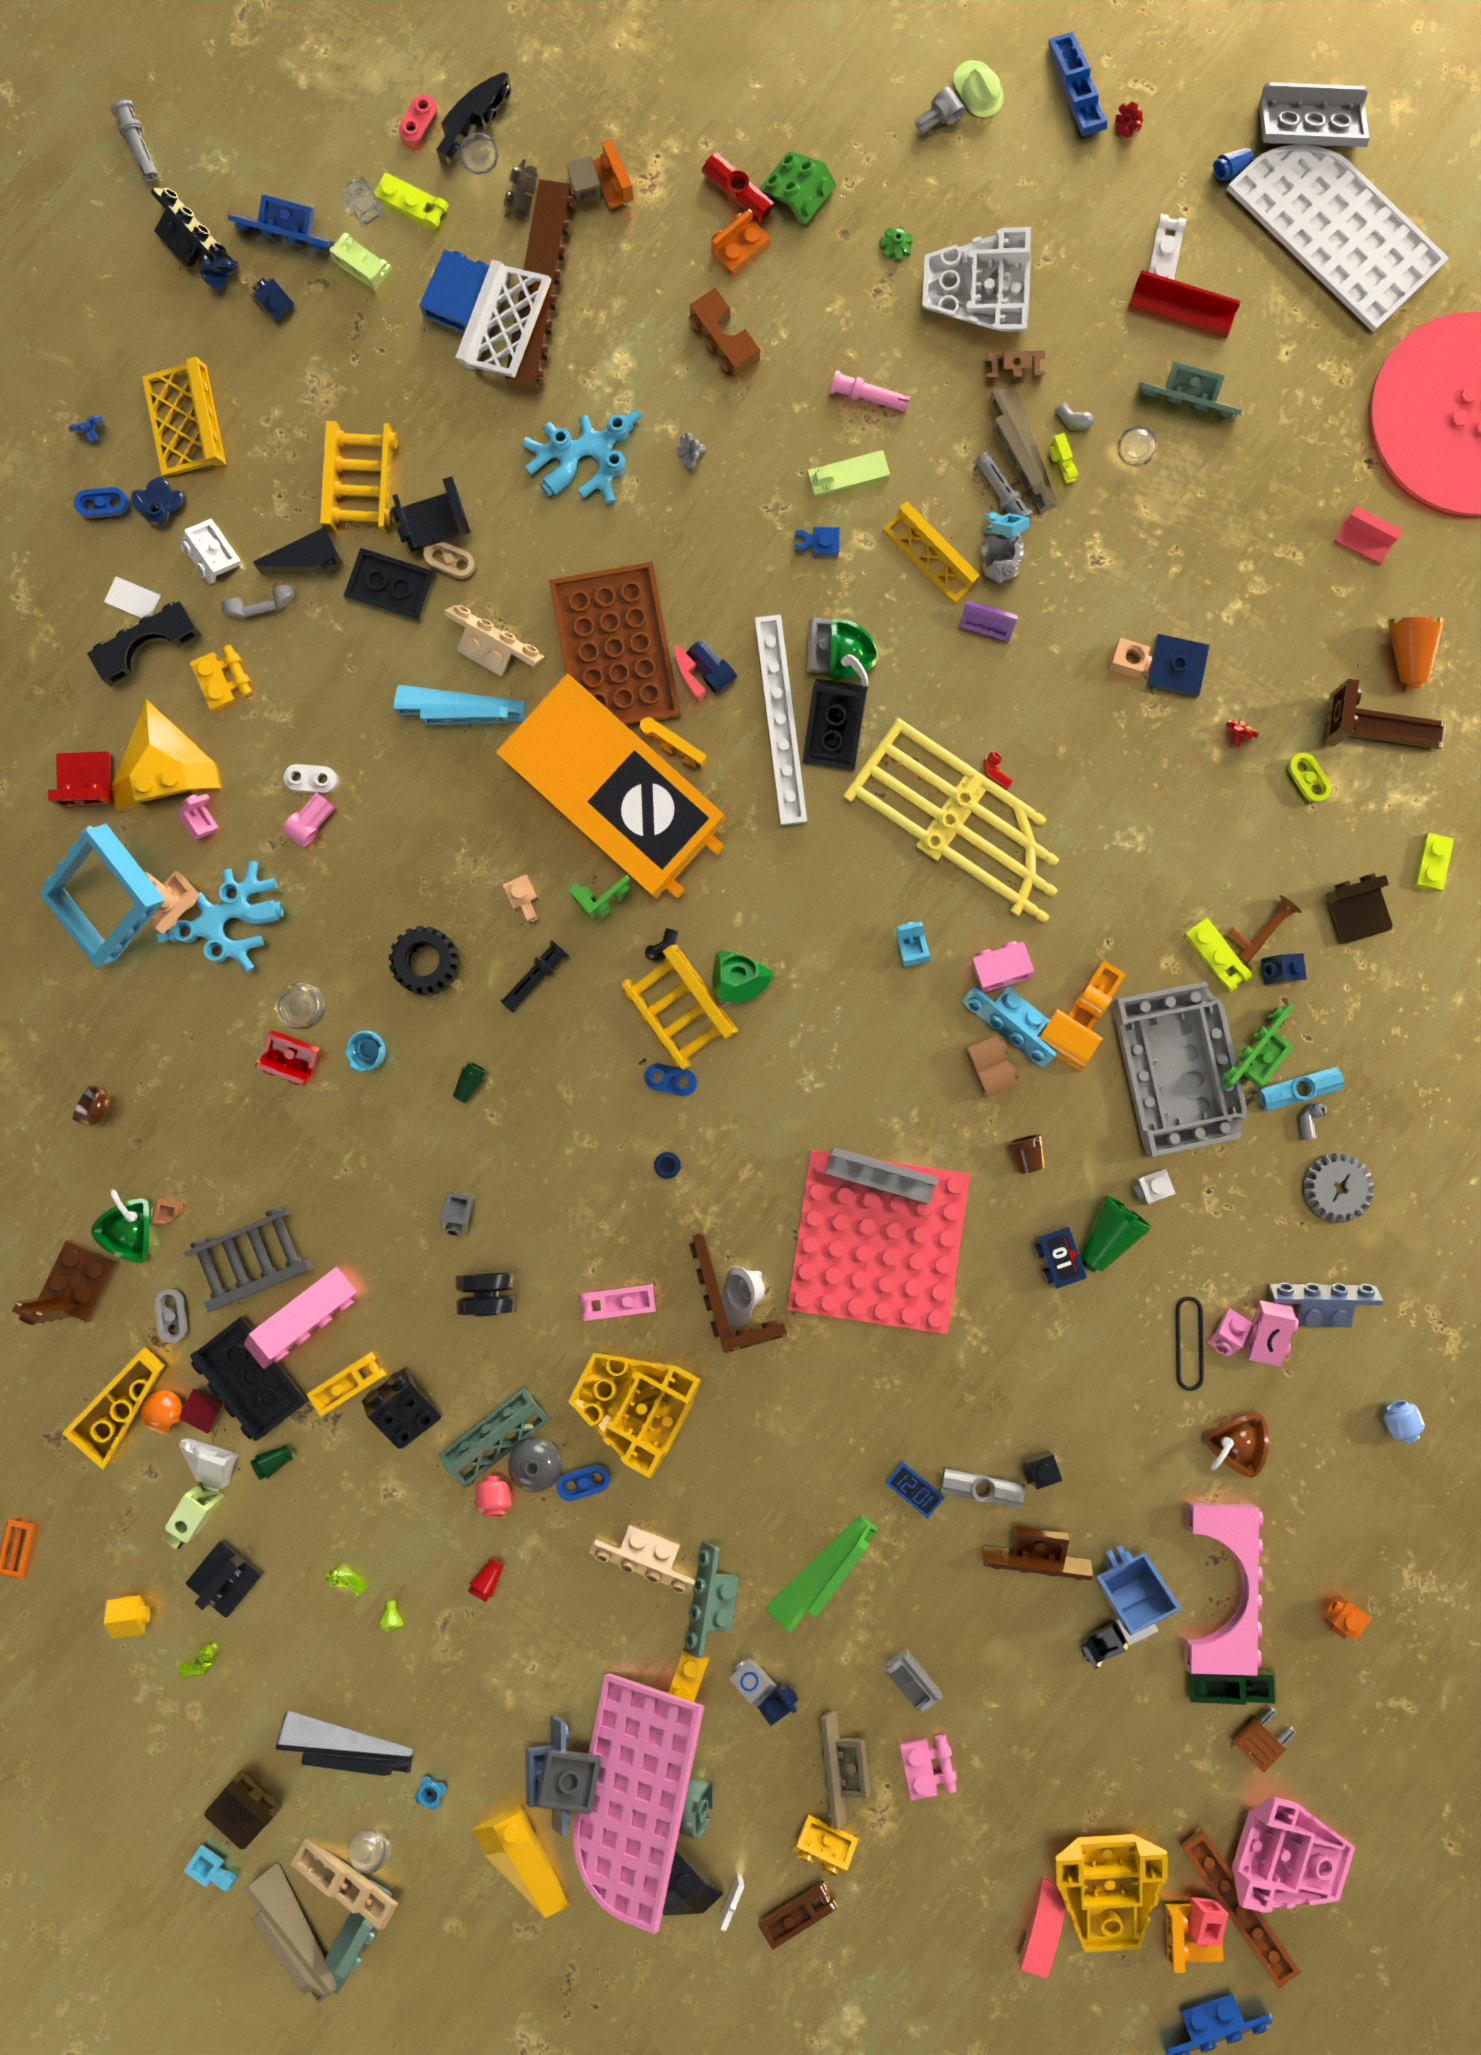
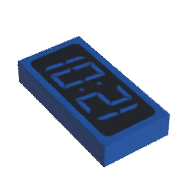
M903 1461L885 1482L927 1519L945 1498Z

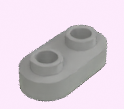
M163 1290L158 1293L154 1302L158 1335L166 1343H177L185 1338L188 1331L184 1297L178 1290ZM170 1297L175 1301L173 1307H169L167 1304V1300ZM173 1324L178 1327L176 1334L170 1331V1327Z

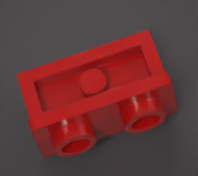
M270 1030L267 1033L262 1056L256 1061L255 1067L261 1069L265 1074L285 1078L291 1084L305 1085L314 1076L321 1048Z

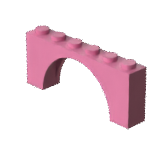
M1187 1502V1530L1193 1534L1212 1537L1227 1546L1237 1560L1243 1584L1239 1606L1225 1626L1206 1637L1186 1640L1185 1667L1191 1674L1257 1676V1668L1261 1667L1262 1657L1260 1650H1258V1639L1262 1637L1261 1623L1258 1622V1611L1262 1610V1597L1258 1594V1584L1262 1583L1263 1577L1262 1569L1259 1567V1556H1262L1263 1553L1262 1540L1259 1539V1528L1263 1526V1515L1259 1508L1253 1504Z

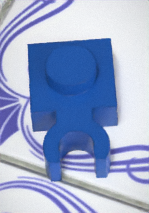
M813 527V534H808L804 530L795 531V538H803L805 542L801 545L795 544L794 551L804 552L808 548H813V556H839V527Z

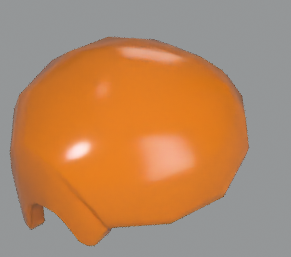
M160 1390L151 1394L141 1405L140 1416L144 1425L156 1435L169 1433L170 1426L180 1421L179 1416L183 1408L181 1400L170 1390Z

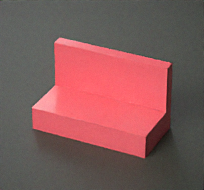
M1355 506L1347 515L1334 541L1381 565L1390 547L1398 540L1403 530Z

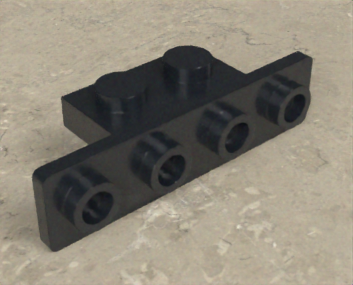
M152 188L150 193L165 209L154 232L186 267H193L202 251L212 262L232 260L226 253V248L210 235L209 229L200 224L194 217L193 211L184 206L178 199L177 193L169 188Z

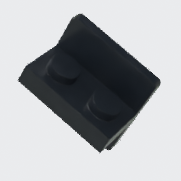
M220 1541L186 1581V1585L200 1596L194 1604L201 1610L210 1605L223 1617L227 1618L259 1580L261 1573L227 1544Z

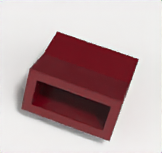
M193 1388L179 1417L180 1420L208 1434L214 1429L224 1410L225 1404Z

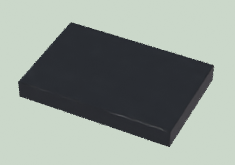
M360 547L344 598L419 623L436 573L435 571Z

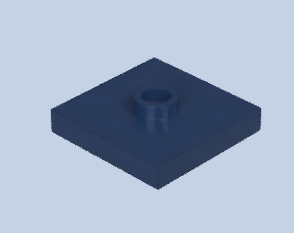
M1158 634L1146 686L1198 697L1201 691L1210 645Z

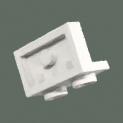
M212 519L184 530L181 541L182 551L187 557L192 559L197 573L200 577L205 578L209 585L215 583L217 575L239 566L240 559Z

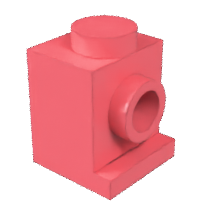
M1191 1898L1190 1904L1192 1909L1188 1921V1935L1199 1946H1221L1229 1914L1215 1899Z

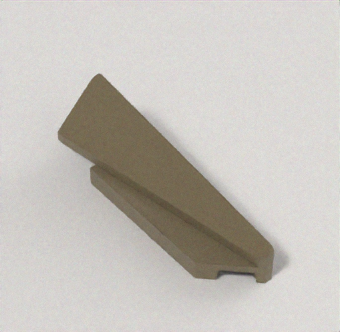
M1015 388L993 390L989 403L997 418H995L992 429L1038 513L1042 514L1055 507L1057 500L1019 395Z
M276 1863L244 1889L260 1910L251 1921L297 1989L303 1994L311 1991L317 2002L320 2003L337 1989V1984L280 1865Z

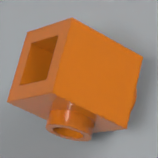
M1340 1595L1330 1605L1327 1614L1324 1616L1325 1619L1333 1624L1330 1628L1343 1639L1348 1635L1355 1641L1372 1619Z

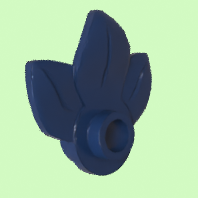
M157 477L147 484L146 490H134L131 500L134 508L143 513L147 522L160 526L168 521L170 512L181 507L184 493L182 491L170 492L167 481L162 477Z

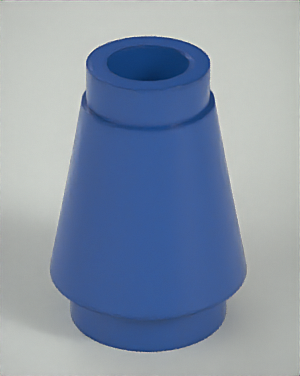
M1249 148L1219 155L1213 164L1216 177L1219 180H1231L1253 162V153Z

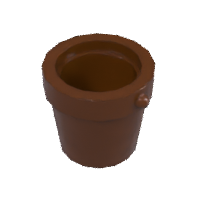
M1041 1134L1021 1137L1007 1143L1020 1174L1035 1172L1046 1167Z

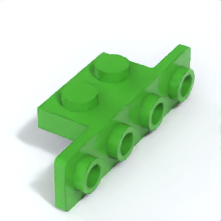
M1289 1003L1282 1008L1278 1006L1271 1012L1268 1017L1271 1021L1266 1027L1262 1026L1254 1034L1253 1038L1255 1041L1251 1047L1249 1045L1246 1046L1238 1055L1240 1061L1237 1065H1232L1222 1076L1225 1079L1220 1086L1223 1090L1232 1087L1242 1074L1258 1088L1265 1085L1294 1047L1276 1032L1294 1006Z

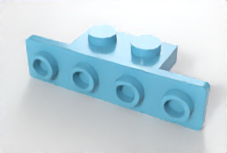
M973 986L961 1000L972 1012L976 1013L991 1028L998 1031L1012 1045L1020 1049L1040 1067L1044 1068L1057 1055L1052 1048L1037 1037L1049 1019L1010 987L1007 986L995 1002L976 986Z

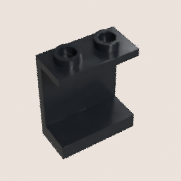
M452 476L442 479L446 493L402 507L398 495H392L395 506L391 507L395 522H400L401 524L400 527H397L401 542H407L411 552L471 533Z

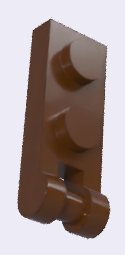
M824 1881L817 1882L808 1891L758 1922V1927L772 1950L837 1909L838 1905L834 1898L829 1897L827 1893L828 1888ZM818 1898L821 1905L814 1909L811 1902Z

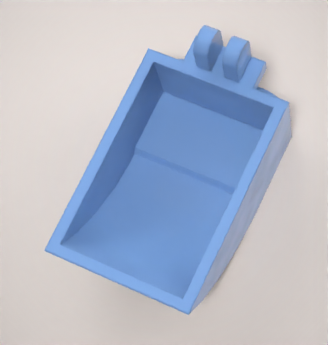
M1121 1545L1116 1547L1119 1555L1117 1557L1114 1556L1112 1550L1106 1552L1109 1561L1104 1564L1108 1571L1098 1575L1097 1579L1107 1602L1130 1636L1182 1610L1146 1552L1133 1558L1129 1551H1124Z

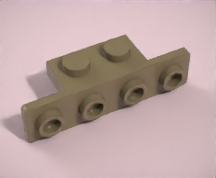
M830 1711L821 1717L819 1731L821 1736H823L824 1749L822 1759L824 1764H826L827 1773L825 1787L827 1792H829L830 1805L828 1816L832 1821V1829L839 1830L848 1822L846 1797L867 1798L871 1795L865 1739L840 1738L837 1711Z

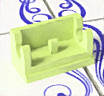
M344 233L329 250L335 263L375 291L392 270V266L387 261L375 256L354 241L347 233Z

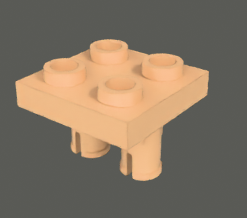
M177 870L164 884L160 883L148 872H144L165 899L149 919L154 928L162 934L167 929L174 927L183 912L190 909L200 896L187 879Z

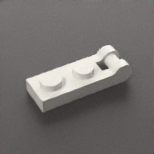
M1160 214L1148 272L1174 280L1186 225L1185 218L1178 217L1175 220L1168 218V215ZM1165 229L1173 230L1174 236L1165 235Z

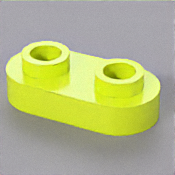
M1299 753L1289 761L1288 771L1303 796L1309 802L1319 803L1330 795L1331 783L1311 754ZM1298 764L1304 765V772L1298 770ZM1312 786L1318 787V794L1312 792Z

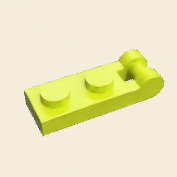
M386 172L373 193L375 200L433 229L438 228L442 213L445 214L449 208V204L442 198H435ZM428 207L432 208L431 213H426Z
M1205 918L1184 934L1228 992H1233L1237 989V985L1240 982H1246L1252 977L1249 969L1242 964L1208 918ZM1229 967H1232L1236 972L1232 976L1225 972Z

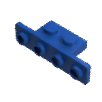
M262 194L258 220L237 214H228L227 220L235 222V227L251 231V227L259 228L262 235L276 237L277 233L284 235L287 242L300 244L301 240L310 243V248L325 251V247L334 246V241L310 235L314 207Z
M1231 1994L1182 2011L1181 2016L1191 2041L1167 2049L1165 2054L1190 2055L1189 2052L1200 2049L1201 2053L1209 2052L1217 2048L1215 2043L1226 2040L1227 2044L1242 2040V2034L1252 2031L1253 2035L1268 2031V2025L1272 2024L1273 2019L1271 2014L1244 2023L1234 1995Z

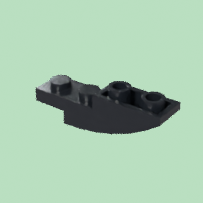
M502 72L477 85L462 97L441 122L445 137L436 149L440 163L450 167L453 160L456 161L460 157L463 144L473 136L476 126L485 130L489 122H494L499 106L502 102H506L511 94V85L507 73Z

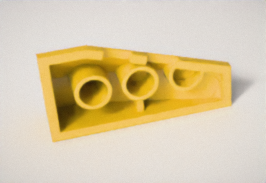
M522 1803L472 1829L483 1855L544 1918L570 1906V1902Z

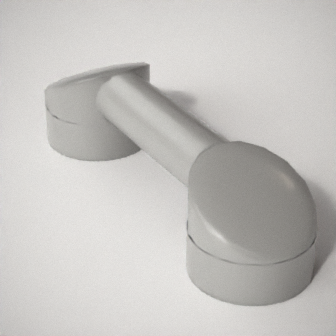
M278 586L272 590L274 599L244 607L240 598L227 599L221 603L222 611L231 617L243 619L256 614L282 609L295 596L293 586Z

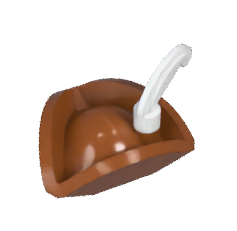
M1260 1413L1239 1417L1215 1428L1205 1435V1444L1218 1457L1210 1469L1212 1471L1217 1469L1223 1462L1234 1471L1249 1478H1253L1260 1473L1265 1464L1269 1449L1268 1428L1265 1418Z

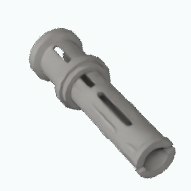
M119 100L110 109L120 125L118 130L129 144L142 180L145 182L153 181L155 177H158V173L142 138V125L135 117L133 112L134 105L130 100Z
M986 451L979 455L974 462L1001 500L1000 507L1003 510L1006 509L1008 513L1029 517L1030 520L1034 515L1033 511L1027 509L1021 500V493L1013 490L990 453Z

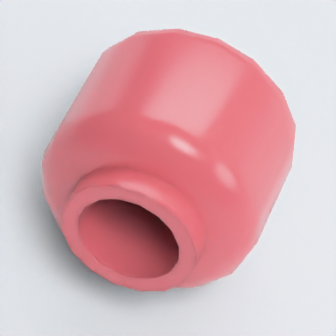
M500 1476L484 1477V1482L476 1486V1509L478 1512L483 1513V1517L504 1516L505 1511L511 1508L510 1484L501 1481Z

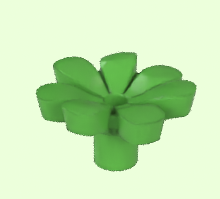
M898 227L896 231L888 228L885 231V236L881 237L879 241L881 247H886L883 251V256L890 258L894 254L896 261L902 260L903 253L909 256L912 253V248L909 245L913 242L912 234H904L905 230L903 227Z

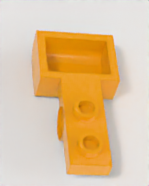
M1103 960L1068 1015L1058 1009L1054 1010L1038 1038L1057 1053L1055 1057L1079 1072L1085 1067L1103 1039L1091 1031V1029L1108 1007L1112 996L1125 978V973Z

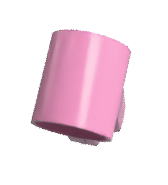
M316 792L299 813H294L287 819L282 827V831L304 848L315 838L318 827L326 820L335 807Z

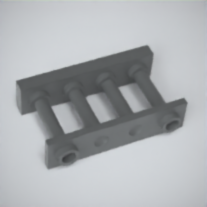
M281 1207L272 1209L265 1213L266 1218L209 1242L204 1238L190 1244L192 1249L184 1252L185 1257L198 1256L212 1294H210L211 1299L204 1302L207 1312L223 1308L314 1269L310 1259L302 1261L301 1257H297L283 1222V1218L292 1215L291 1210L282 1211ZM271 1223L274 1226L287 1259L285 1263L287 1268L277 1271L276 1267H272L257 1230ZM245 1234L249 1237L262 1273H260L262 1278L253 1282L251 1278H247L233 1243V1239ZM221 1244L237 1280L235 1284L237 1289L227 1292L225 1288L222 1289L207 1251Z

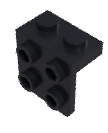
M405 1367L399 1372L392 1374L384 1384L370 1391L362 1400L367 1418L398 1449L404 1448L441 1418L440 1412L416 1388L412 1374Z

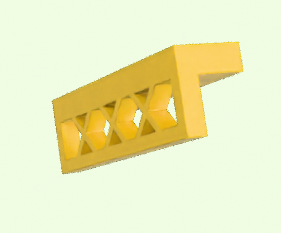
M907 501L899 507L898 514L882 528V531L954 604L977 584L980 575ZM901 520L908 527V536H897L891 529ZM911 542H923L926 545V555L915 554L911 550ZM930 560H940L945 565L944 573H934L930 569ZM948 578L959 579L965 586L955 595L948 588Z

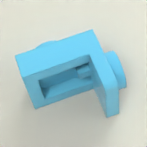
M908 922L896 927L897 944L904 967L930 962V954L924 937L922 922Z

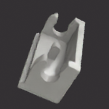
M906 1648L882 1667L918 1712H925L943 1697L940 1689Z

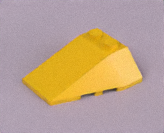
M1134 1834L1078 1837L1055 1857L1057 1887L1061 1892L1084 1952L1139 1950L1151 1922L1150 1915L1153 1907H1156L1158 1904L1160 1889L1162 1885H1165L1168 1878L1167 1851Z

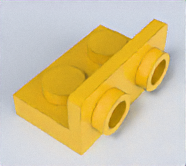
M807 1815L797 1843L793 1845L791 1851L797 1853L799 1860L812 1864L814 1861L822 1865V1870L826 1873L837 1876L838 1873L842 1874L848 1870L859 1838L840 1829H832L831 1825Z

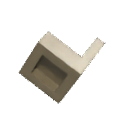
M588 156L567 162L568 175L577 204L602 197L592 157Z

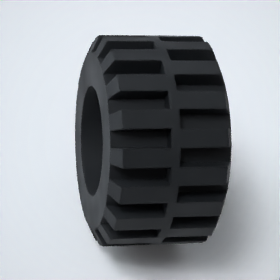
M416 926L414 930L411 928L405 930L406 934H400L397 937L398 942L392 944L391 949L393 952L389 954L388 960L391 961L389 967L390 971L394 974L395 980L410 992L427 996V994L435 995L440 990H446L448 988L447 985L455 981V973H458L460 969L458 967L460 956H458V950L452 943V940L440 930L438 931L429 926L428 928ZM423 946L435 948L439 954V964L435 971L427 976L416 975L410 966L413 953Z

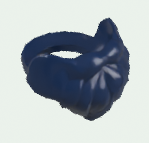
M205 254L202 255L199 272L204 282L218 292L221 291L228 278L235 275L239 270V263L237 261L217 260L210 262Z

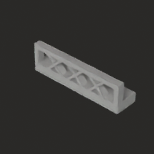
M835 1147L831 1150L825 1171L827 1175L927 1204L930 1203L934 1186H937L939 1179L935 1176Z

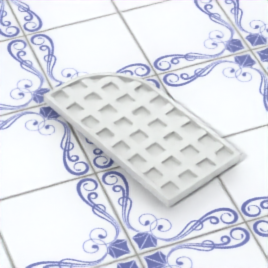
M1294 144L1281 146L1265 152L1245 168L1226 189L1373 333L1449 259L1355 166L1342 155L1323 147Z

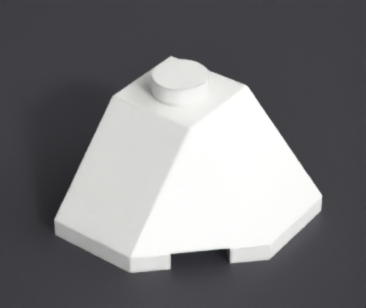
M190 1437L181 1440L179 1446L196 1481L202 1482L203 1487L214 1491L229 1485L239 1456L238 1453Z

